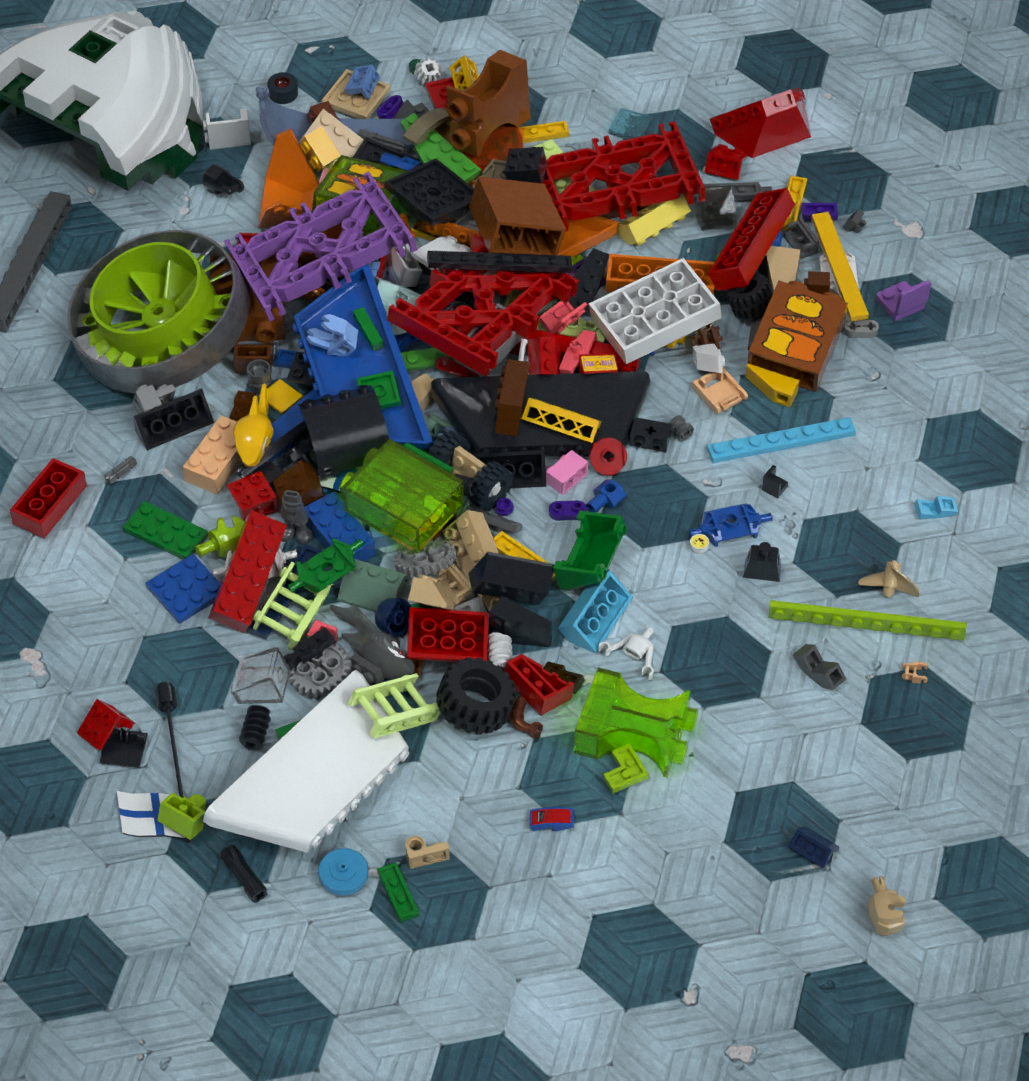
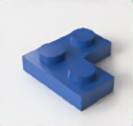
M386 152L382 154L380 160L387 167L394 168L395 166L401 168L400 171L404 173L421 165V161L407 156L400 158Z

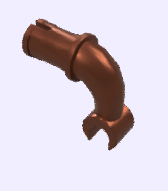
M516 697L509 715L513 726L519 731L529 733L531 738L539 739L543 725L540 722L529 724L523 720L527 700L524 697Z

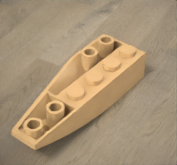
M467 510L442 531L447 543L451 542L454 545L457 555L455 564L469 582L468 573L487 552L499 553L484 514L481 512ZM478 594L489 611L500 599L498 597Z

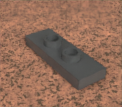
M472 506L464 509V512L470 510L483 513L487 524L494 525L496 530L504 532L508 530L517 533L522 529L521 523Z

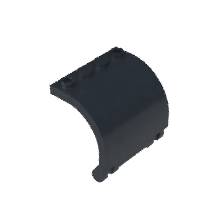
M360 385L355 390L350 391L346 389L336 395L326 394L321 396L320 399H307L298 404L309 432L321 481L331 476L338 477L339 472L374 463L375 466H379L383 462H394L384 416L376 393L371 385Z

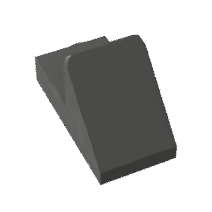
M407 99L393 119H405L413 113L420 118L429 110L423 103L413 106Z

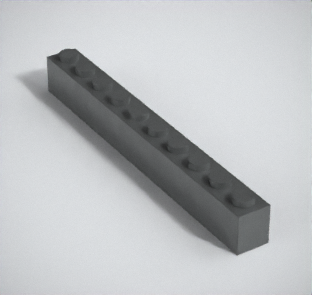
M50 191L48 196L44 198L43 206L37 211L35 221L31 223L28 234H25L21 247H18L15 258L11 260L8 271L4 273L0 284V332H7L72 208L70 195Z

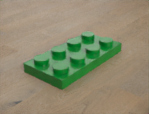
M145 501L123 526L125 533L180 559H185L194 554L196 551L195 546L202 544L208 536V530Z

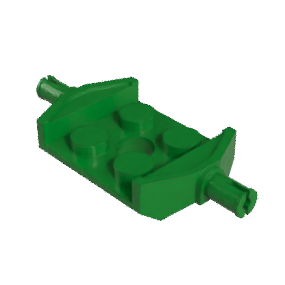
M359 538L351 545H347L337 539H331L332 545L302 565L299 561L296 562L299 577L297 578L298 580L288 585V588L291 592L301 586L310 589L314 593L322 591L356 568L354 551L364 546L363 541ZM326 567H332L328 572L323 571Z

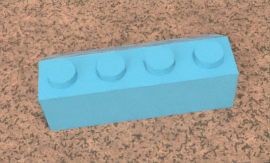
M607 570V576L601 583L585 587L558 627V630L569 642L597 653L599 644L605 641L633 596L610 570Z

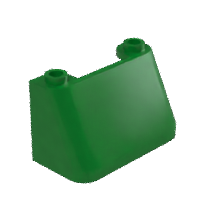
M579 511L576 518L580 521V528L575 530L577 539L567 561H556L553 567L560 589L573 590L601 583L606 578L611 561L622 537L625 536L627 526L624 524L622 516Z

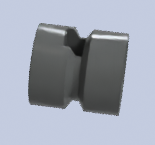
M262 359L251 361L247 366L249 389L256 394H260L262 384H266L267 388L272 385L270 364Z

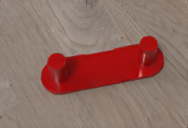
M446 356L438 358L435 362L437 369L460 377L479 376L477 373L448 359Z

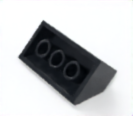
M487 552L468 573L472 593L498 598L503 596L509 600L539 605L549 594L554 564Z

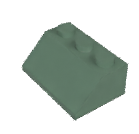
M355 559L356 568L342 577L337 601L349 605H357L359 608L375 612L381 601L387 598L402 597L406 589L405 574Z

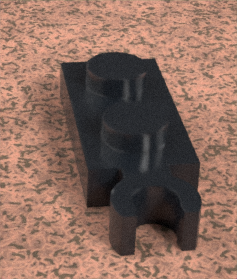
M324 627L292 648L293 653L286 654L282 659L289 669L292 670L300 661L303 664L336 643V640Z

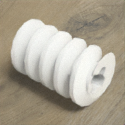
M491 633L488 635V660L492 661L496 666H501L505 672L506 662L513 659L511 651L512 638L501 633Z

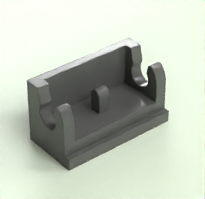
M802 218L786 226L791 230L784 232V237L793 249H800V259L818 253L819 240Z

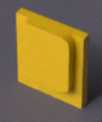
M281 379L267 388L268 404L282 415L303 398L302 394Z

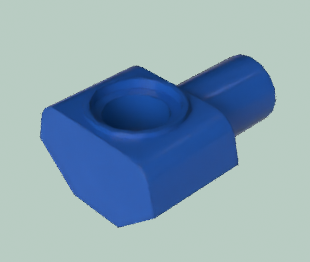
M606 479L593 490L595 497L586 504L589 512L594 513L598 512L605 505L613 509L626 498L627 494L621 485L613 479Z

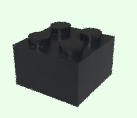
M544 148L509 149L504 170L506 180L543 184L547 167Z

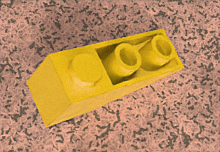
M747 364L746 378L772 402L791 407L798 393L799 380Z

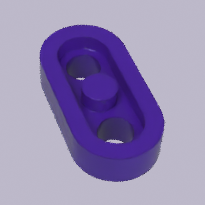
M394 95L388 98L377 110L378 118L392 119L404 104L402 97Z
M578 500L555 501L549 505V516L556 521L577 520L576 517L579 511H587L586 504Z

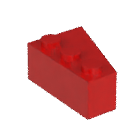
M520 654L506 662L505 672L510 675V680H513L516 691L527 700L540 716L572 699L574 683L571 681L567 683L558 678L559 675L553 672L551 674L544 670L543 665L529 657Z

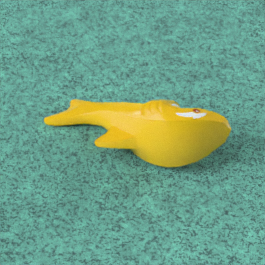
M262 384L259 405L258 397L254 396L249 414L239 419L233 429L237 452L246 467H254L260 462L273 436V427L268 418L269 407L266 384Z

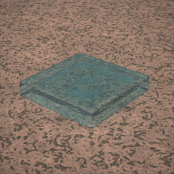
M621 108L610 126L608 134L624 139L645 136L653 121V117Z

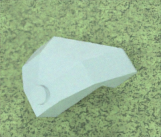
M374 277L387 316L389 306L393 304L396 307L395 303L399 298L415 306L416 299L421 296L407 288ZM390 322L394 336L406 333L405 330Z

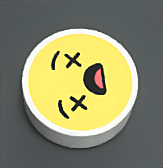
M703 534L692 536L690 539L691 550L695 553L706 552L709 548L708 537Z

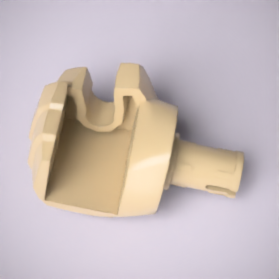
M877 876L871 880L875 894L868 901L870 922L876 934L880 936L899 933L905 926L904 912L894 910V908L904 907L906 898L898 895L897 891L887 890L884 877L879 876L880 880H878Z

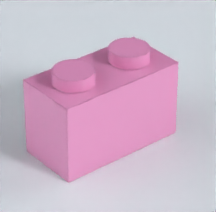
M571 450L566 455H563L556 464L551 465L547 469L546 484L564 495L588 474V461Z

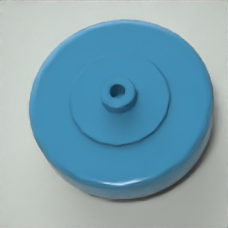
M335 849L327 853L320 861L318 867L319 881L323 888L332 894L339 896L354 894L362 889L368 880L367 861L362 854L353 849Z

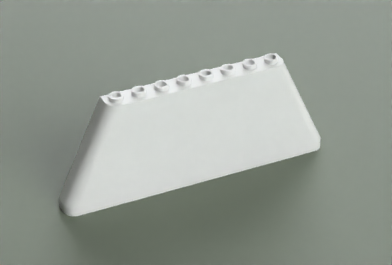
M355 670L208 807L203 822L214 828L307 853L313 847L316 848L325 835L331 834L335 825L338 822H343L351 809L355 810L363 797L367 798L373 788L383 782L388 773H393L400 761L404 762L407 759L409 747L400 732L373 739L370 731L374 721L361 704L348 705L352 692L355 689L370 686L363 674ZM376 699L369 701L380 717L388 716Z

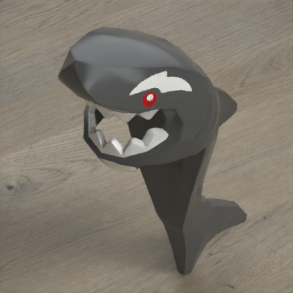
M330 605L331 611L357 628V633H344L342 638L357 649L361 657L379 667L383 678L397 679L414 673L412 660L407 659V655L399 650L400 643L393 636L385 632H379L357 605H352L350 608Z

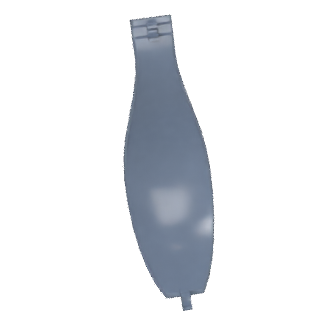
M257 87L256 97L259 99L260 122L266 138L274 146L276 135L291 128L299 142L311 126L307 119L308 113L289 109L267 99L269 97V89L267 88L264 92V88ZM338 118L341 123L357 135L359 130L363 129L405 142L406 149L413 147L412 143L403 139L405 134L401 127L403 119ZM443 123L436 127L434 130L450 143V125ZM356 152L355 155L352 157V159L350 160V162L347 164L346 167H349L350 165H352V161H353V159L355 158L357 152Z

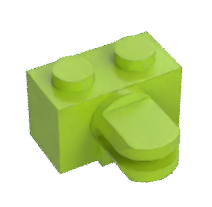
M172 792L160 803L157 821L192 840L203 830L206 799L199 794H193L189 798H182Z

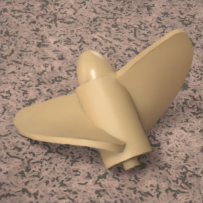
M892 560V562L887 561L885 571L863 577L858 581L859 585L882 586L884 596L887 598L893 595L895 589L916 597L920 596L918 587L900 572L901 564L895 560Z

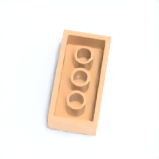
M222 415L219 417L184 464L183 474L185 482L218 494L242 461L237 452L233 437V429L237 421Z

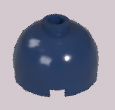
M387 598L381 601L375 611V624L381 632H385L393 637L404 635L408 630L411 607L409 602L402 598Z

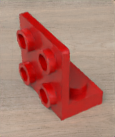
M718 144V146H715L708 152L705 172L738 180L742 162L748 157V153L740 148H734L733 150L729 149L726 145Z
M261 471L227 484L229 492L239 507L240 518L244 522L251 510L265 516L278 511L277 497Z
M96 699L80 725L77 734L101 751L116 726L119 728L125 726L132 729L135 722L113 705Z

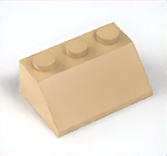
M419 575V578L413 577L409 601L447 610H456V605L444 586L437 583L438 579L425 575Z

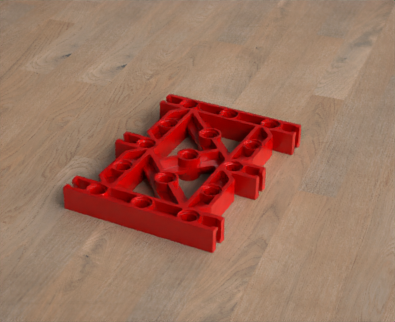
M676 122L669 123L671 131L668 132L665 131L664 124H659V135L650 134L618 141L615 146L612 145L607 135L604 136V145L598 146V138H593L592 149L584 148L551 155L547 159L543 184H545L566 228L565 232L569 231L568 220L576 221L609 214L614 208L621 220L627 217L624 213L625 209L629 208L632 217L637 216L636 205L642 207L678 199L682 194H684L688 205L693 204L694 194L700 196L698 198L699 202H705V186ZM669 159L675 174L657 178V171ZM639 162V168L633 175L622 172L621 166ZM571 177V183L558 195L553 180ZM596 179L606 182L608 188L589 192V186Z
M480 231L478 232L479 237L477 234H474L470 250L473 252L491 253L488 252ZM434 268L431 271L429 283L432 287L416 299L415 306L399 298L395 303L396 307L393 304L389 306L387 321L478 373L487 376L489 368L493 370L497 364L498 353L495 351L511 337L512 331L526 339L530 337V332L537 330L539 316L536 314L551 301L552 295L567 303L570 295L572 297L576 295L579 280L566 273L498 271L497 275H484L488 270ZM512 290H525L505 309L496 310L493 291L500 295H509ZM464 291H472L475 310L462 305L457 307L455 311H442ZM471 326H485L473 338L460 332L470 330Z

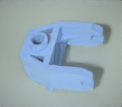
M331 314L322 317L327 322L323 321L321 326L325 330L332 332V334L316 328L307 331L312 336L308 335L306 340L312 345L328 350L327 355L348 357L356 350L358 330L342 318Z

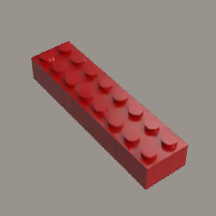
M788 188L761 192L755 195L708 272L716 291H727L736 287L744 288L749 284L795 206Z

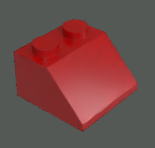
M556 337L527 339L528 362H530L529 375L560 374V339Z

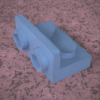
M373 65L355 67L345 88L347 95L362 93L365 99H370L380 78Z

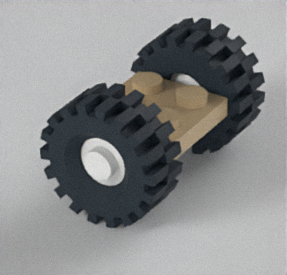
M450 430L445 432L444 436L440 435L439 440L434 441L433 447L429 448L430 452L427 454L453 467L452 476L460 474L477 481V492L473 496H467L468 499L484 511L494 509L497 501L507 496L506 493L510 491L511 488L509 487L513 484L512 480L514 479L513 473L498 462L493 461L486 465L474 457L469 451L471 448L470 443L455 431Z

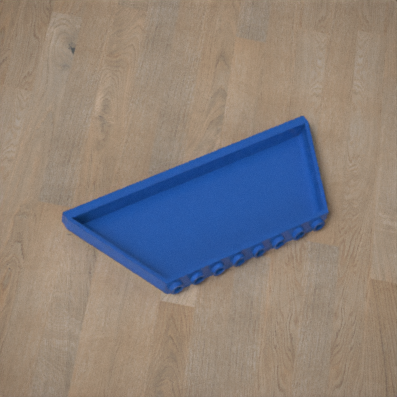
M368 263L350 273L352 282L347 284L345 278L340 281L342 285L340 288L335 289L333 286L294 316L295 324H292L295 335L299 334L298 344L300 350L304 349L305 351L302 354L305 364L309 363L308 374L310 379L314 378L315 394L319 393L320 398L326 394H339L340 391L346 389L350 391L357 389L356 378L393 370L401 405L381 409L391 447L403 448L404 444L409 443L420 450H427L431 446L433 447L432 439L391 324L387 321L388 316ZM364 307L383 340L384 347L374 352L353 316V311ZM331 314L342 318L358 330L356 350L348 357L327 355L328 350L312 345L306 340L308 335L312 336L307 331L316 328L332 334V332L325 330L321 326L323 321L327 322L322 317Z

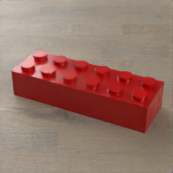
M250 511L245 519L209 613V619L242 633L247 630L286 530V524L256 511Z

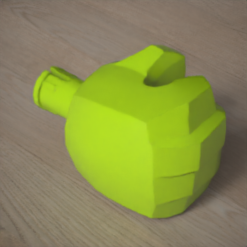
M222 517L217 518L216 528L208 532L209 540L195 546L197 555L202 557L214 551L218 557L227 558L228 551L233 553L244 521L239 517H232L233 527L228 528Z

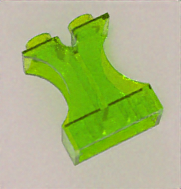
M598 667L575 729L574 754L599 759L613 750L630 743L635 752L643 754L654 761L660 768L663 777L668 778L672 763L682 765L686 755L688 742L679 740L683 731L693 733L697 722L699 710L690 707L691 691L686 690L678 696L666 699L645 697L632 690L624 681L621 673Z

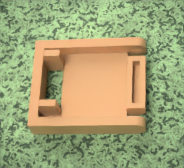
M723 366V373L710 372L692 382V388L716 414L721 413V410L725 411L742 402V399H748L747 392ZM716 378L719 380V382L706 388V384Z

